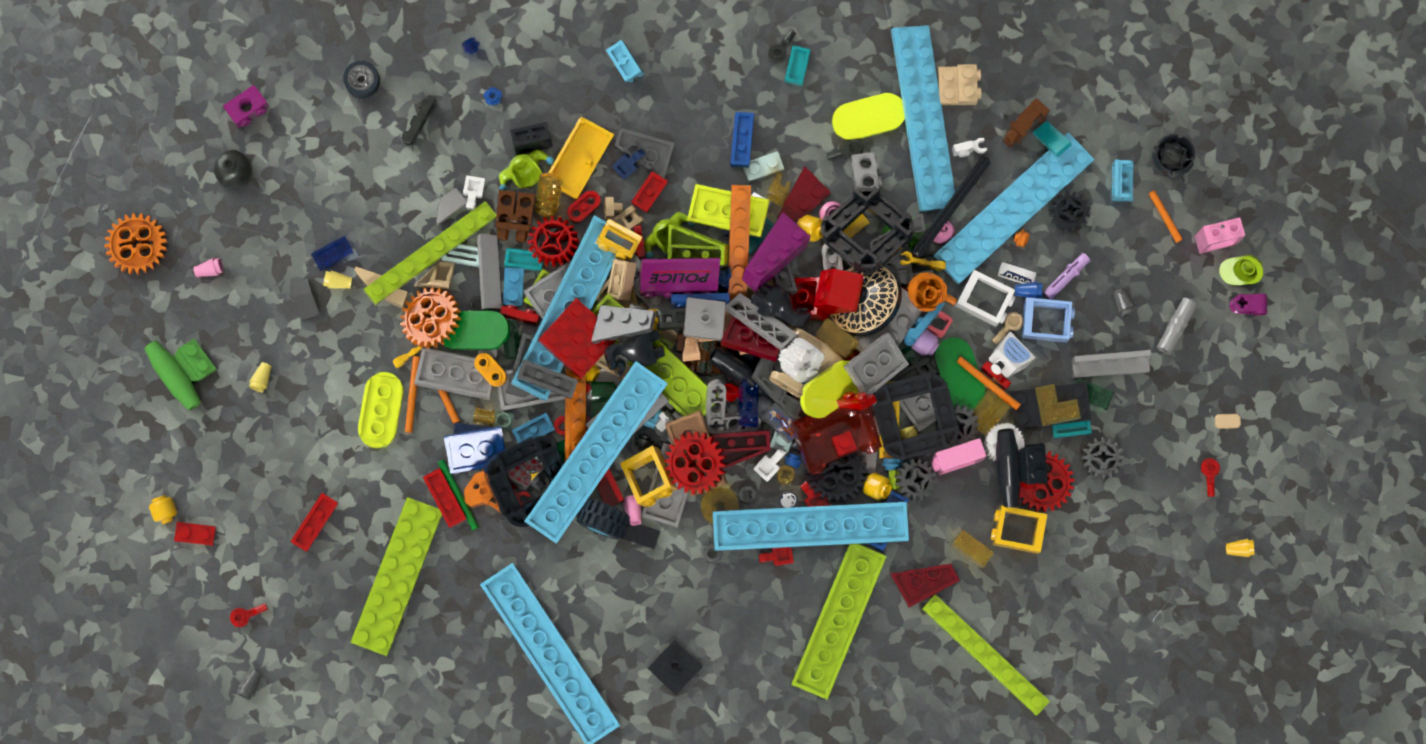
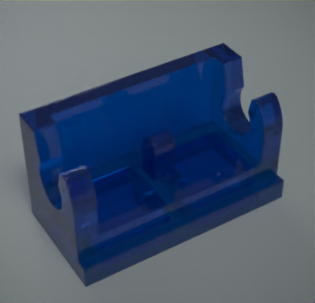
M743 381L739 389L738 425L758 427V384H755L754 387H748V382Z

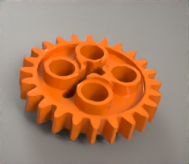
M132 213V218L125 215L124 221L118 218V225L112 223L114 230H107L111 236L105 237V240L109 243L105 244L104 247L110 249L106 252V255L112 256L109 261L111 263L116 262L114 265L116 268L121 266L123 273L128 269L130 275L135 270L136 274L140 275L142 269L147 274L148 267L154 270V263L161 264L158 258H165L161 252L168 250L163 246L168 241L162 239L166 236V233L160 232L163 227L161 225L157 226L158 221L156 219L151 222L149 215L144 219L142 213H140L138 218L135 213ZM144 230H149V235L142 238L141 233ZM124 232H130L128 239H122ZM138 240L140 244H137V247H134L132 244H135ZM147 248L151 250L148 256H142L143 250ZM131 250L130 257L123 258V253Z
M431 287L430 292L424 288L423 294L417 291L416 298L411 295L412 302H405L408 308H402L405 315L400 316V318L405 320L400 325L404 327L402 332L406 334V338L414 345H418L421 348L425 346L430 349L431 344L437 348L438 342L444 345L445 338L451 340L449 334H456L453 328L459 327L456 321L461 320L456 315L461 310L456 308L459 303L454 301L455 298L446 290L443 291L441 288L436 290L434 287Z

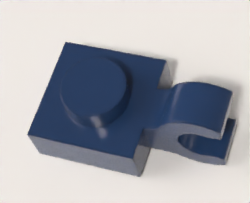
M642 148L637 150L631 157L626 153L612 167L625 180L639 168L636 162L646 153Z
M720 267L719 293H728L729 279L732 277L731 267H728V269H721Z

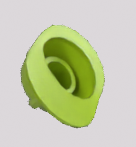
M1250 254L1231 257L1221 263L1219 274L1230 285L1238 286L1258 283L1264 275L1263 261Z

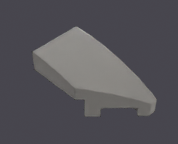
M456 188L440 199L437 208V226L466 206L467 201Z

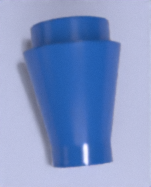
M1036 281L1020 285L1015 284V296L1042 298V283Z

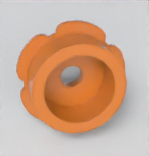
M1025 229L1021 232L1018 231L1014 238L1016 246L1025 247L1030 233L1025 232Z

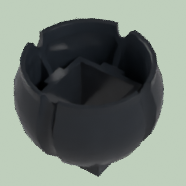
M1177 134L1164 136L1158 140L1153 148L1155 151L1152 153L1153 165L1164 176L1168 174L1171 178L1181 177L1188 173L1194 165L1195 149L1190 140L1184 136L1181 138ZM1165 150L1182 154L1178 167L1162 162Z

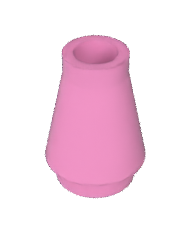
M213 257L198 266H194V273L197 278L219 276L220 273L224 272L223 263L220 258Z
M634 495L625 497L622 505L630 517V525L641 524V505L637 504Z

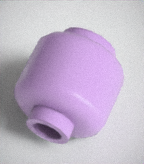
M926 329L911 348L923 357L932 356L939 346V343H937L938 337Z

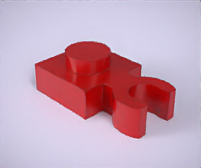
M641 225L633 226L634 232L642 236ZM643 236L634 252L640 260L646 259Z
M987 361L980 370L991 380L998 383L1003 390H1006L1011 382L1003 377L1002 373H993L991 370L993 364Z

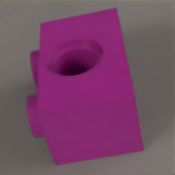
M252 85L223 105V108L239 129L240 127L248 126L256 116L259 117L265 114L269 105L255 85ZM245 105H252L250 111H243Z

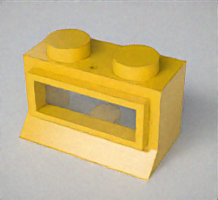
M608 219L595 244L599 245L598 247L605 252L610 251L616 254V258L629 261L642 236Z

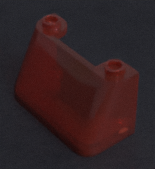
M870 406L864 410L837 408L823 418L805 416L790 423L792 433L810 474L823 472L826 463L858 451L873 454L882 447ZM850 431L857 450L838 457L831 439Z

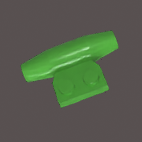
M192 339L178 348L174 357L157 340L148 344L144 350L155 372L171 394L188 411L200 405L201 400L192 382L203 380L214 373L216 368L196 340Z

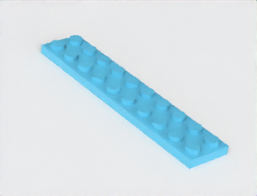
M929 26L893 28L891 34L919 212L942 210L955 193Z
M1069 132L1065 137L1072 144L1070 148L1058 157L1048 150L933 255L936 261L946 262V269L944 271L958 285L1094 161V158Z
M593 216L523 360L525 359L558 373L561 372L564 364L537 340L575 298L591 310L613 265V259H616V254L610 251L605 252L598 247L599 245L595 244L606 221L597 216ZM609 230L605 238L620 246L625 241L624 238H620ZM520 364L511 384L546 401L550 391L516 379L521 367Z
M635 362L524 522L557 544L668 383L638 362Z
M907 502L713 512L715 551L909 541Z
M510 564L481 583L480 585L584 743L594 744L618 728L620 724L514 564Z

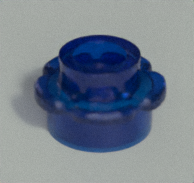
M474 37L465 40L462 43L463 52L469 54L476 53L479 50L480 42L476 41Z

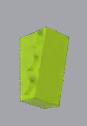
M669 224L668 259L720 258V265L728 264V244L677 224Z

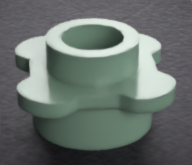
M497 411L495 413L496 422L493 426H501L502 429L510 431L514 415L511 412Z

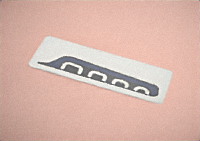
M1002 262L998 276L1025 284L1034 282L1036 272Z

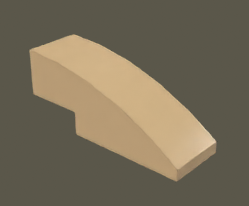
M355 267L356 274L366 286L382 276ZM398 289L384 300L399 308H405V302L409 298L408 291Z

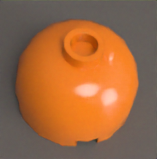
M930 272L919 273L909 282V300L919 310L925 312L934 311L939 303L942 304L945 301L947 286L938 275Z

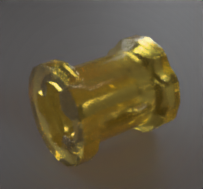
M476 406L473 423H486L492 427L496 410L492 409V411Z
M782 466L777 473L778 482L783 485L790 484L794 479V470L790 466ZM782 471L790 473L788 480L787 478H781Z

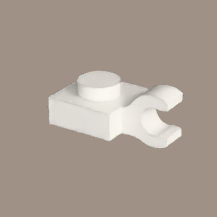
M984 138L953 145V156L966 157L972 151H976L979 154L985 153L987 147L979 148L978 146L979 143L984 142Z
M466 175L463 196H468L467 210H474L476 198H482L485 178Z
M780 448L772 457L768 454L765 455L754 467V470L768 482L781 468L777 463L785 456L786 452Z

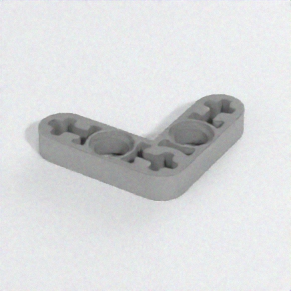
M717 379L709 382L706 394L705 422L710 433L749 432L759 429L761 419L754 412L725 413L726 387L722 381ZM716 386H719V388H720V389H717V396H718V397H716V394H715V392L713 391V390L716 389ZM714 403H720L718 410H711V406ZM737 419L738 423L735 426L730 427L728 425L730 420ZM717 421L718 424H715V427H712L711 425H713L714 422Z

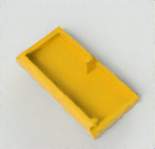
M580 117L546 175L544 183L577 200L610 141L613 139L614 134Z

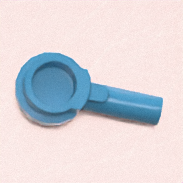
M883 458L881 466H885V470H896V467L902 466V462L908 463V460Z

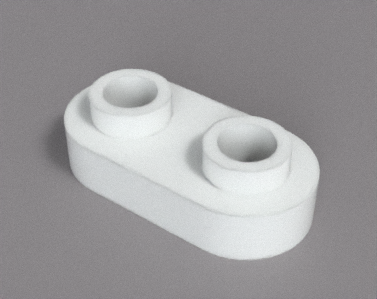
M824 244L821 251L823 270H829L830 268L843 270L842 258L835 252L833 255H829L827 251L830 248Z

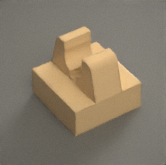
M606 197L604 200V220H611L614 214H620L623 211V203H614V197Z

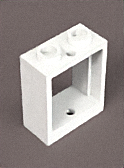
M974 270L955 307L996 327L999 322H1004L1007 313L1004 311L1007 306H1012L1016 298L1013 296L1015 290ZM977 280L1007 294L996 317L967 303Z

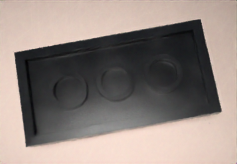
M1087 382L1010 392L1011 397L1021 404L1017 410L1012 407L1014 426L1018 430L1092 421Z

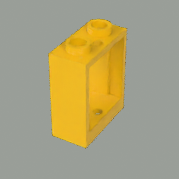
M653 445L620 463L637 504L644 507L653 506L658 499L667 498L673 494V491L677 490L676 484H672L673 477H668L670 470H665L668 466L664 462L665 459L660 448ZM654 460L664 485L643 496L633 471Z
M1000 506L999 510L996 509L994 521H997L996 529L993 528L991 532L993 545L1039 554L1042 548L1047 514ZM1005 513L1036 518L1032 545L1001 540Z

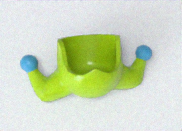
M535 149L528 155L520 154L515 156L510 161L509 166L499 174V190L507 191L506 182L509 179H512L522 189L534 186L542 176L538 162L545 160L547 164L552 165L554 159L540 149Z
M681 212L675 213L670 219L659 221L655 225L653 233L644 240L646 258L652 259L654 257L651 251L656 245L665 253H668L669 224L674 223L680 226L681 223H689L690 226H695L696 223L687 222L688 216Z

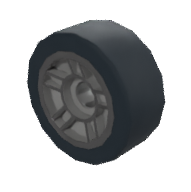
M356 61L345 69L343 82L347 91L352 96L362 99L373 96L377 92L380 85V77L376 68L371 63ZM364 76L365 81L359 82L358 80Z

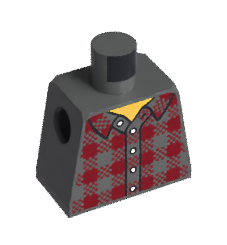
M536 458L506 473L510 484L522 492L526 491L530 485L540 492L547 484L539 477L543 471V466Z

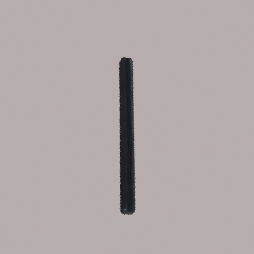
M982 156L914 246L912 249L914 256L920 258L988 168L991 163L989 158Z

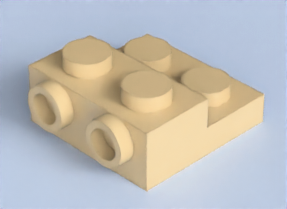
M977 64L938 67V88L941 105L977 104L978 99H981V88H977V81L981 80V70L977 69Z

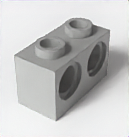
M874 152L851 155L850 161L854 189L857 187L860 189L873 188V186L878 189L882 187L881 176H877L879 159L878 157L875 158ZM867 161L870 163V167L863 168L860 163ZM869 179L873 182V185L867 187L863 184V181Z

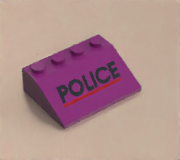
M720 258L642 259L639 272L640 296H644L646 299H653L656 296L671 298V294L717 293Z

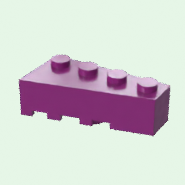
M782 212L747 265L742 281L757 292L765 282L767 283L807 248L811 236Z

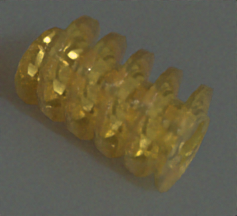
M542 173L539 175L540 181L538 182L539 187L537 188L538 194L536 195L537 200L535 201L536 207L534 210L541 216H553L557 214L559 209L562 179L552 173Z

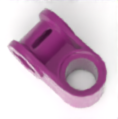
M1239 294L1230 301V310L1235 314L1266 315L1268 314L1267 294Z

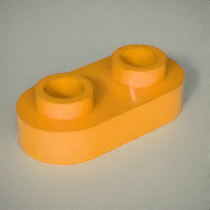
M481 353L475 358V368L490 385L500 387L506 383V371L490 354ZM483 359L486 360L485 366L481 365V361ZM496 373L499 375L498 380H494L493 378L494 374Z

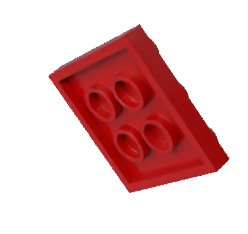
M575 298L537 341L581 380L601 358L605 349L616 340H603L597 344L592 342L597 316Z

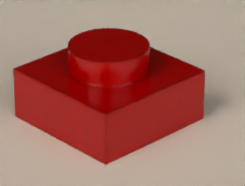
M850 431L831 439L838 457L857 450Z

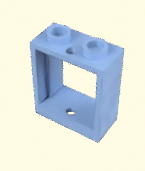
M1027 297L1024 300L1021 338L1067 343L1073 337L1074 329L1073 326H1070L1071 319H1074L1075 308L1072 307V302ZM1033 307L1064 309L1063 335L1032 332Z

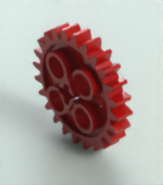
M696 431L694 436L692 432H687V437L685 434H681L680 439H674L676 445H669L672 451L665 453L670 456L669 459L664 460V462L669 463L665 470L671 471L668 477H674L672 484L679 483L678 490L685 487L684 493H688L691 489L692 495L696 494L697 490L699 494H703L704 489L709 492L711 491V486L714 488L718 486L716 481L720 482L723 480L719 475L726 474L722 467L727 466V464L723 463L722 460L727 458V456H721L720 453L724 451V448H717L720 442L713 443V436L707 439V433H703L700 437L699 431ZM695 444H697L700 448L698 454L694 453L693 446ZM681 457L686 460L684 467L679 463ZM697 459V460H698V462L696 463L697 466H694V465H693V464L695 463L694 460ZM707 459L711 460L712 462L711 469L706 467ZM693 472L698 474L697 482L692 479Z
M1051 451L1047 453L1046 464L1051 468L1050 473H1047L1048 482L1031 485L1021 482L1020 498H1023L1021 505L1028 503V509L1035 506V512L1042 508L1043 513H1046L1047 508L1053 512L1054 505L1058 509L1061 508L1060 501L1064 504L1067 503L1065 496H1072L1068 490L1074 489L1070 483L1074 482L1075 479L1069 478L1074 472L1067 471L1070 464L1063 465L1065 458L1059 461L1058 453L1054 457L1051 456ZM1053 480H1058L1061 483L1060 489L1053 488ZM1048 489L1053 493V496H1050ZM1037 490H1042L1044 492V499H1038L1036 497Z

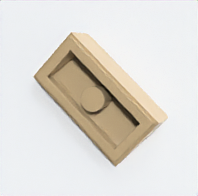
M613 259L607 294L610 293L615 299L630 300L636 263Z

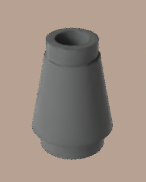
M1123 288L1116 290L1113 294L1118 315H1121L1122 318L1134 315L1136 313V306Z
M251 670L237 687L238 691L236 693L247 700H251L255 696L262 675L255 670Z

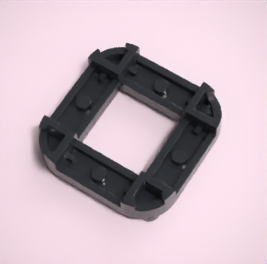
M874 186L873 188H855L853 195L829 217L825 215L821 224V238L823 242L854 269L865 275H871L873 272L880 270L912 240L914 235L911 215L908 212L906 214L880 194V189ZM866 210L892 230L871 250H864L843 233Z
M927 373L881 386L874 395L877 402L873 404V409L883 448L891 457L904 460L947 449L955 443L959 427L948 385L939 375ZM930 393L939 430L902 439L892 402Z
M540 435L531 436L493 455L484 464L485 480L502 517L511 525L517 527L530 526L524 521L542 495L520 506L506 476L507 471L538 456L551 484L564 465L557 450V444L547 437Z

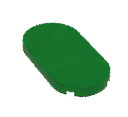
M461 311L459 314H456L461 318V320L456 321L459 327L453 328L456 334L450 333L451 340L445 338L444 346L454 350H495L508 340L510 324L502 314L495 311Z
M947 338L939 344L934 355L939 376L948 385L953 407L955 408V404H958L961 409L965 405L967 410L971 408L974 411L984 401V384L957 363L958 359L963 357L978 369L972 349L967 342L960 338Z

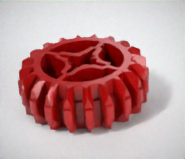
M551 216V221L544 217L543 224L537 221L538 228L532 226L531 229L535 233L528 234L531 238L527 241L528 245H531L529 252H534L532 257L534 259L538 258L539 264L545 260L544 264L546 267H548L550 262H552L553 267H556V262L563 266L562 260L565 259L566 262H570L568 256L574 257L575 253L572 250L578 249V246L575 245L579 243V238H575L578 232L573 231L575 227L573 224L569 225L567 219L562 223V217L560 216L557 221H555L554 216ZM558 228L562 231L559 230L558 232L553 233L550 232L548 229ZM543 233L546 240L542 243L543 246L539 248L538 240ZM568 235L569 242L566 249L563 250L561 242ZM549 237L551 239L554 238V240L556 239L558 247L556 246V244L553 245L550 243ZM551 250H554V251H556L558 254H557V255H548V254H545L544 252H549V251H551Z

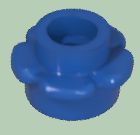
M495 87L489 88L488 91L484 92L485 102L488 105L499 104L502 92Z
M789 453V456H784L786 458L784 464L799 468L800 463L803 462L799 460L800 456Z

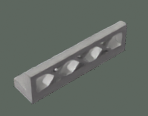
M741 293L725 306V310L781 351L791 346L795 338L798 339L797 333L776 318L757 313L759 307L752 304L751 300Z
M1151 350L1074 356L1071 360L1073 379L1149 373Z

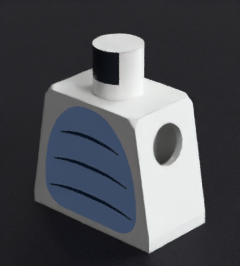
M1009 332L997 345L989 357V361L993 364L991 366L993 373H1002L1005 377L1009 378L1025 369L1036 357Z

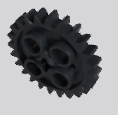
M827 442L826 448L822 445L819 446L820 452L814 449V456L809 455L808 460L810 462L806 463L805 466L808 468L805 470V475L809 476L806 478V482H812L809 485V489L815 488L814 495L820 493V500L824 499L825 496L828 497V503L833 498L836 504L840 498L845 503L847 496L853 500V493L859 495V489L864 488V484L861 482L867 481L864 475L868 473V470L863 469L867 463H861L863 455L857 457L859 450L857 449L854 452L838 457L835 447H831L829 442ZM845 458L848 463L840 464L838 459ZM827 463L829 468L822 469L819 464ZM833 470L840 472L839 475H836V473L833 472ZM851 476L853 481L846 482L843 477ZM830 480L834 482L835 485L833 487H828L825 485V482Z

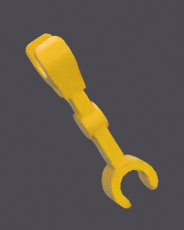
M908 251L901 253V255L907 257V261H900L902 265L912 262L920 266H929V268L935 271L946 269V262L927 261V259L914 258Z
M417 346L411 349L409 353L398 356L393 360L394 366L396 368L401 367L411 356L418 354L422 348Z

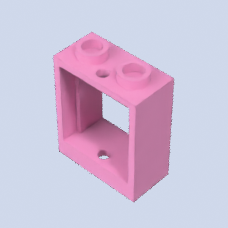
M1240 218L1203 226L1195 235L1199 254L1235 246L1245 237Z
M979 438L935 453L932 457L931 465L934 472L942 475L981 462L985 459L986 454Z

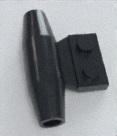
M719 348L713 350L709 361L727 378L752 394L772 399L751 378L760 357L751 354L740 355L738 350H736V356Z
M1010 428L998 430L996 444L997 480L1004 507L1012 508L1019 506L1021 482L1029 485L1048 482L1045 444L1025 445L1018 450L1014 430Z

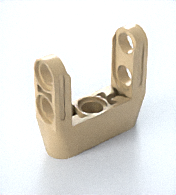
M794 328L793 331L798 334V338H803L824 354V360L819 367L820 370H818L819 374L836 362L843 360V357L826 343L802 329ZM772 371L769 377L771 382L798 398L803 396L804 384L795 381L784 372Z

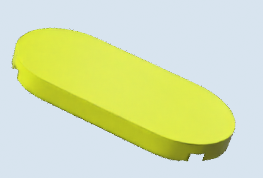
M883 93L843 104L833 114V130L839 137L847 141L852 139L859 140L895 130L905 119L902 100L895 94Z
M841 360L836 362L805 384L802 390L804 391L803 396L800 398L801 407L805 414L814 418L826 417L838 408L837 400L842 398L843 394L851 391L854 393L859 392L843 367L850 361Z
M389 372L375 374L365 385L358 433L361 440L372 448L388 446L395 439L404 389L401 381Z

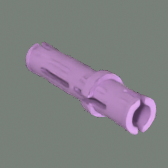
M1082 252L1042 292L1048 300H1053L1075 276L1077 277L1080 274V271L1091 261L1090 258Z

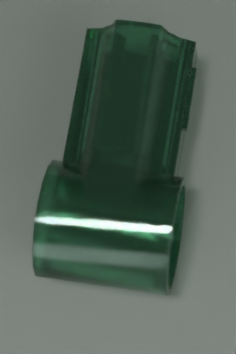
M507 320L511 326L515 327V331L503 343L505 359L511 360L516 359L520 338L517 323L513 320Z

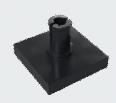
M673 640L647 669L670 691L677 695L702 666Z

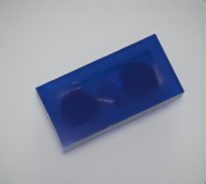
M345 236L311 253L320 271L354 254Z

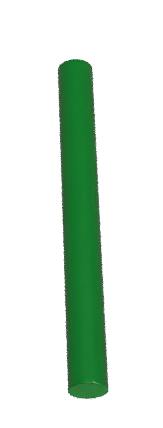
M444 459L437 462L472 531L478 529L479 526Z

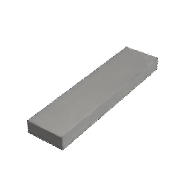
M479 234L477 242L481 307L485 310L499 311L502 304L497 235Z

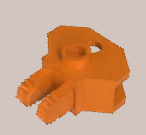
M484 471L475 473L464 489L466 504L471 508L482 505L490 506L501 513L497 504L492 502L494 497L485 480ZM475 485H480L478 489H474Z

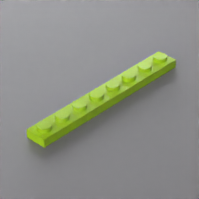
M485 201L365 287L364 292L376 306L495 220L497 215Z
M934 595L922 608L929 617L1035 716L1050 702L937 595Z

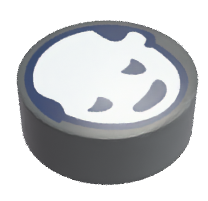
M785 491L779 497L781 508H795L798 504V497L792 491Z

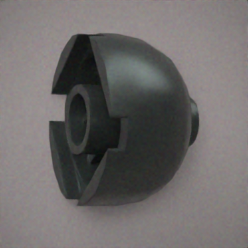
M235 149L226 150L216 157L213 164V173L220 184L228 188H239L245 185L249 177H251L252 165L244 153Z

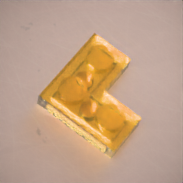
M1054 384L1035 388L1043 426L1081 419L1077 399L1058 403Z

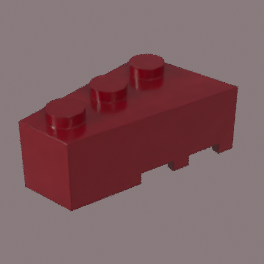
M769 430L711 434L714 437L713 443L720 442L717 448H724V451L720 453L721 456H727V458L722 460L727 466L722 467V469L771 450Z

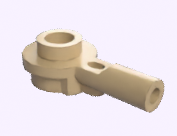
M1016 312L1007 314L1004 320L1005 326L992 339L996 345L1010 331H1017L1022 327L1023 318L1020 314Z

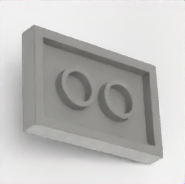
M884 333L843 367L860 393L865 392L872 395L909 364L891 335Z

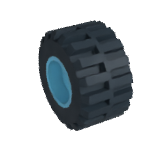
M589 498L582 506L576 521L593 532L618 540L622 538L630 517L627 513L616 507Z

